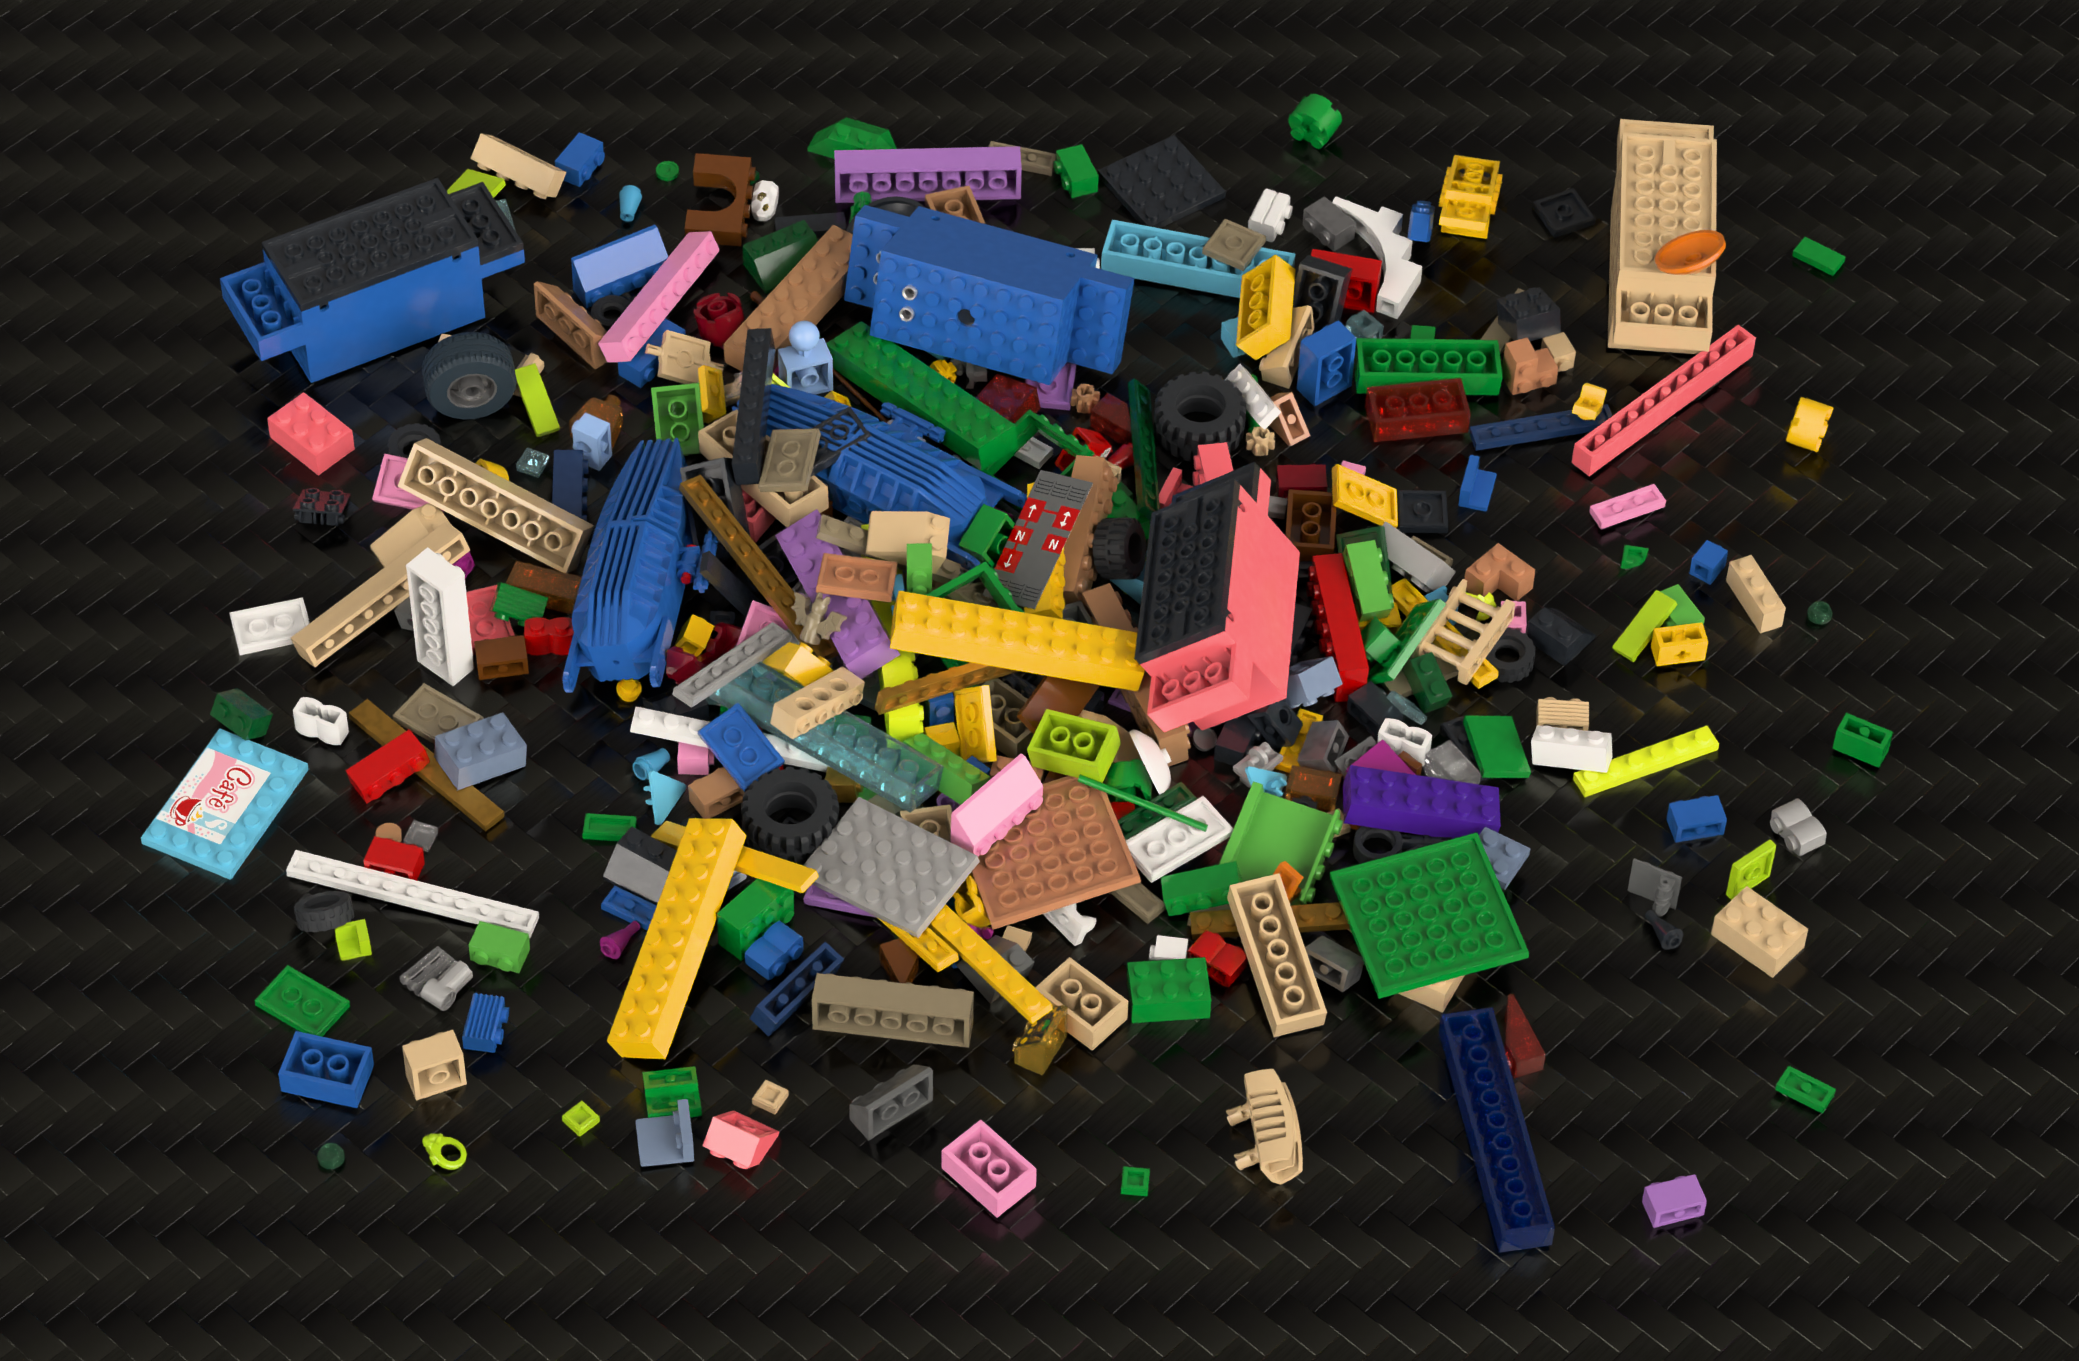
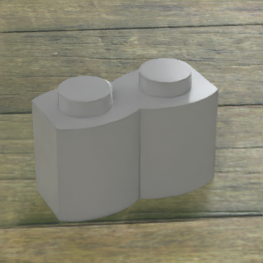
M1797 798L1772 810L1771 828L1775 833H1779L1785 838V844L1790 851H1794L1798 856H1801L1825 844L1827 833L1824 827L1811 815L1807 806L1800 799Z

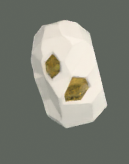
M762 180L755 184L751 211L754 219L757 221L766 222L776 212L779 187L774 182Z

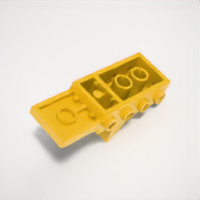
M1454 155L1452 166L1447 167L1440 195L1439 207H1442L1439 225H1442L1441 232L1487 239L1490 214L1495 215L1503 174H1498L1500 161ZM1461 169H1465L1464 174L1460 172ZM1488 172L1491 176L1484 177L1483 173Z

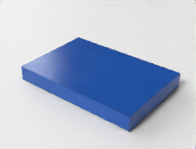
M739 702L701 728L697 733L743 792L749 789V785L754 780L759 781V776L764 773L770 774L771 770L777 769L785 763L782 756Z

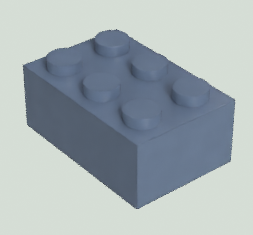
M502 712L435 736L434 758L456 789L460 790L525 767L527 745Z

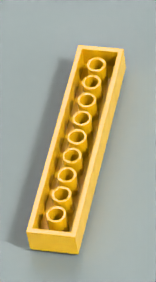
M898 591L893 609L890 638L891 649L1137 692L1144 675V668L1134 659L1137 632Z
M689 818L607 1039V1042L621 1057L666 1059L716 922L717 913L720 911L746 839V834L733 819Z

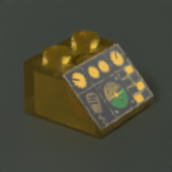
M1067 1006L1052 1007V1011L1035 1023L1027 1022L1022 1038L1018 1037L1013 1045L1012 1051L1015 1052V1064L1043 1076L1067 1037Z

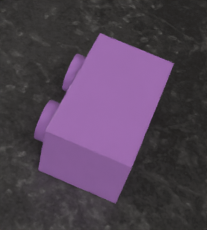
M1695 1174L1679 1176L1674 1180L1663 1183H1652L1645 1187L1642 1199L1653 1228L1704 1215L1707 1202Z

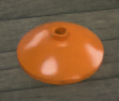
M1699 230L1681 235L1666 243L1655 256L1657 268L1671 275L1699 273L1712 265L1721 256L1726 246L1724 236L1713 230Z

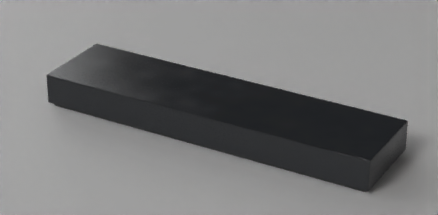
M710 551L702 553L699 573L746 618L752 601L762 602Z

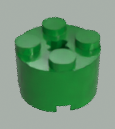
M1310 94L1308 97H1303L1289 116L1288 121L1292 129L1291 135L1298 141L1304 139L1310 142L1313 147L1321 149L1342 123V116L1338 109L1336 112L1332 109L1331 105L1333 103L1317 94Z
M1132 759L1131 761L1112 762L1103 784L1150 801L1153 781L1143 761ZM1107 793L1110 802H1128Z

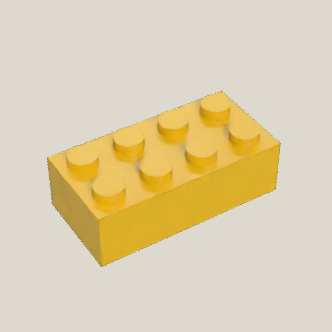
M1276 254L1242 275L1236 346L1255 360L1269 354L1281 344H1285L1290 340L1296 269Z

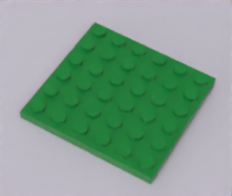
M1478 833L1330 872V880L1379 999L1529 958V951Z

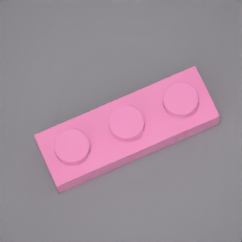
M1655 484L1592 505L1590 506L1589 513L1600 529L1663 508L1665 507L1666 500Z

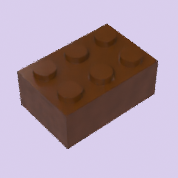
M1289 489L1285 536L1299 550V561H1312L1313 556L1334 554L1336 506H1333V493Z

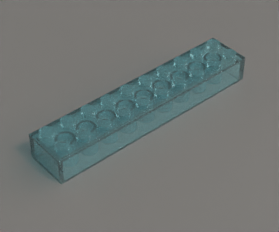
M761 662L708 696L728 709L739 702L757 726L910 813L939 790L943 765L846 710L794 739H791L770 724L774 703L804 688V686Z

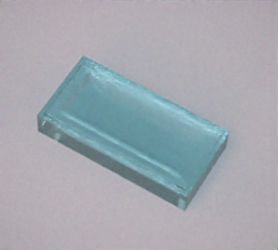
M1391 691L1388 694L1387 698L1402 714L1420 725L1427 720V716L1413 702L1395 691Z

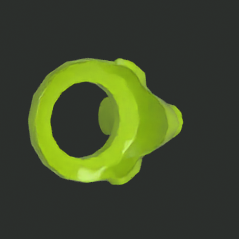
M431 1133L423 1137V1146L426 1147L433 1165L438 1164L442 1168L455 1170L465 1163L467 1157L466 1149L458 1140L445 1137L441 1133ZM446 1144L454 1145L459 1149L461 1156L456 1161H448L441 1155V1148Z

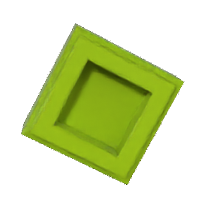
M580 1101L562 1115V1121L580 1137L598 1124L600 1117L583 1101Z

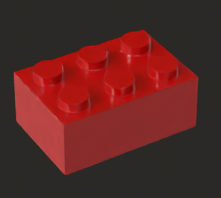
M1312 249L1311 256L1352 268L1344 308L1374 313L1380 287L1382 260Z

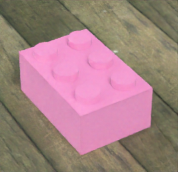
M982 1120L978 1121L942 1150V1169L996 1217H999L1036 1187L1037 1169Z

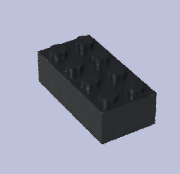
M723 457L680 468L682 482L701 475L750 536L741 485H736L732 458ZM686 499L693 544L699 546L702 551L705 534H708V531L711 529ZM719 541L715 557L721 563L734 560Z

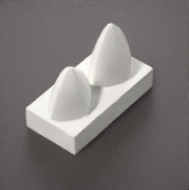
M1076 903L1043 914L1074 946L1081 944L1086 933L1091 931L1096 924V918L1081 916L1076 911Z

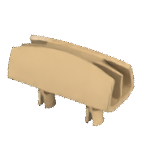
M1274 1069L1244 1074L1247 1095L1246 1103L1228 1109L1226 1113L1229 1115L1227 1120L1231 1126L1251 1118L1256 1144L1255 1148L1234 1154V1157L1237 1159L1235 1163L1239 1170L1260 1163L1262 1172L1270 1181L1281 1185L1302 1172V1143L1295 1105L1286 1083L1280 1081Z

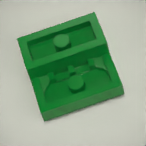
M695 1066L642 1072L648 1118L673 1116V1111H678L677 1100L688 1099L690 1117L702 1116Z

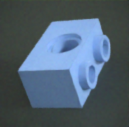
M585 412L579 420L574 422L571 429L573 433V449L583 450L584 459H588L589 467L600 471L612 456L610 423Z

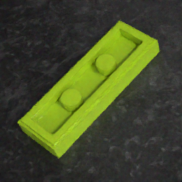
M536 363L515 369L517 387L536 437L559 431L560 426Z
M1656 590L1613 645L1614 651L1634 662L1652 639L1654 628L1662 626L1678 605L1677 602Z

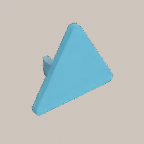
M1250 766L1245 768L1250 785L1254 781L1263 784V789L1266 793L1278 797L1283 795L1282 789L1287 785V776L1285 774Z
M649 771L650 785L644 787V791H650L651 798L645 801L646 804L653 805L655 824L661 825L685 792L686 784L656 771Z

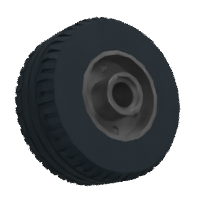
M464 332L444 338L432 347L422 363V375L428 402L436 410L452 418L476 419L495 413L505 406L516 389V373L509 348L499 339L486 333Z

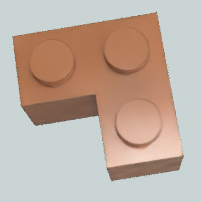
M1528 337L1505 343L1502 377L1512 395L1556 384L1558 366L1548 348L1535 351Z
M1498 543L1466 569V591L1473 595L1481 594L1485 597L1489 592L1492 594L1499 589L1513 600L1518 601L1533 589L1535 569Z

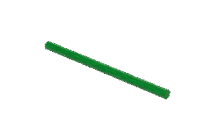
M1081 774L1078 778L1080 783L1204 832L1208 828V825Z

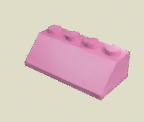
M1023 754L1018 755L951 813V843L977 856L984 855L993 843L1003 839L1008 830L1015 824L1019 825L1031 810H1036L1043 801V785Z

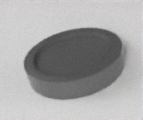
M1197 728L1192 735V742L1198 750L1210 751L1215 747L1217 735L1211 728L1203 731Z

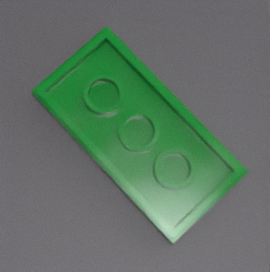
M1435 599L1416 604L1394 634L1400 641V645H1397V649H1393V652H1390V656H1386L1387 660H1383V663L1378 661L1374 663L1368 672L1367 683L1372 681L1374 684H1379L1396 678L1445 607L1446 603L1444 601Z

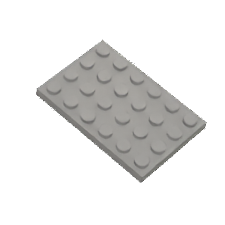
M858 797L832 829L828 839L825 838L822 844L803 866L817 871L819 877L812 883L813 885L919 938L980 861L977 855Z

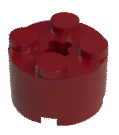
M720 293L708 295L699 300L696 304L697 309H694L700 337L705 341L711 342L715 347L723 346L728 338L745 321L740 299L735 294L727 293L728 296H720Z

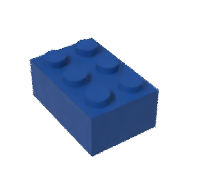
M1339 320L1331 325H1326L1322 330L1313 335L1306 336L1300 344L1297 390L1313 406L1352 386L1356 337Z
M295 1031L278 1073L281 1092L358 1108L374 1067L372 1047Z

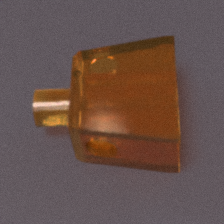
M609 395L605 401L590 398L569 421L570 437L573 438L571 429L574 422L579 420L586 412L610 423L613 450L623 425V411L619 406L621 403L619 398L614 395Z

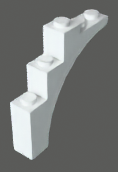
M1335 197L1332 203L1356 222L1355 232L1372 247L1379 260H1382L1384 283L1377 295L1376 311L1398 319L1421 283L1422 266L1408 261L1411 257L1413 240L1399 235L1402 229L1403 214L1385 207H1381L1379 212H1376L1348 200Z

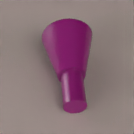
M633 921L626 928L602 937L600 939L602 953L613 959L619 958L631 936L640 929V924L637 921Z

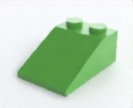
M699 383L651 388L656 440L662 439V441L670 438L674 442V439L678 438L684 456L701 454L699 451L698 431L704 428Z

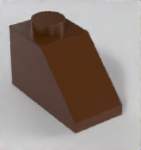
M901 938L881 944L880 962L890 981L912 983L919 970V958L921 957Z

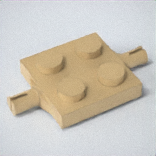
M666 330L663 333L661 347L648 343L645 348L646 354L658 356V377L683 384L699 383V367L707 365L722 370V372L724 370V364L711 361L709 354L711 342Z

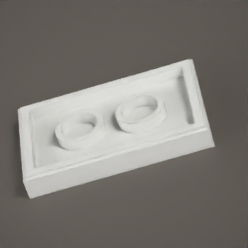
M303 598L230 612V619L240 655L292 645L291 637L310 624Z

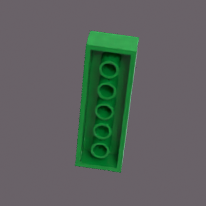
M1356 338L1354 372L1357 394L1499 395L1503 377L1498 340Z

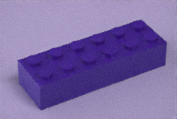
M1350 765L1343 782V814L1345 824L1429 835L1432 837H1452V839L1473 833L1480 835L1484 827L1498 833L1501 827L1499 787Z

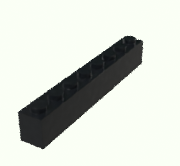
M771 328L747 329L732 458L736 485L759 484L762 473L775 358V344Z
M1296 603L1289 667L1297 663L1298 651H1303L1306 644L1305 636L1307 633L1311 634L1315 624V620L1312 619L1313 609ZM1247 714L1226 721L1215 744L1214 760L1234 766L1249 754V750L1254 747L1255 741L1259 742L1261 740L1262 734L1247 717Z

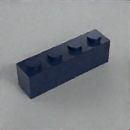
M554 450L552 504L587 522V515H583V511H588V498L583 496V494L588 492V478H584V474H589L588 459H584L583 450Z
M824 942L756 1006L750 1020L766 1035L770 1036L813 995L817 973L835 974L844 958L829 944Z

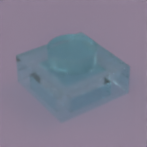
M527 448L516 464L517 471L539 478L549 463V455Z

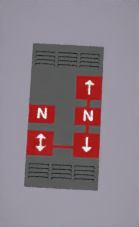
M1040 470L994 569L1001 584L1011 592L1012 599L1016 605L1031 609L1036 608L1093 485L1092 482ZM985 588L983 596L993 598L987 588Z

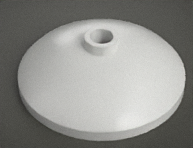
M1133 729L1129 731L1159 795L1170 789L1171 775L1168 763L1172 762L1166 748L1160 750L1157 743L1151 737L1138 730Z

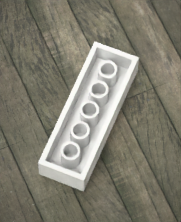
M427 547L406 565L417 661L454 686L474 669L465 574L460 567L453 566L440 553H435Z

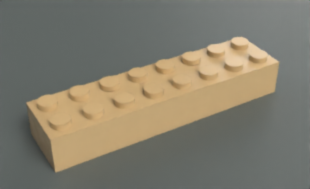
M427 438L414 443L398 487L564 574L577 569L594 528V525Z

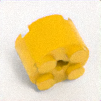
M1801 397L1791 421L1786 442L1818 452L1822 439L1819 437L1824 438L1828 427L1827 422L1831 417L1833 407Z

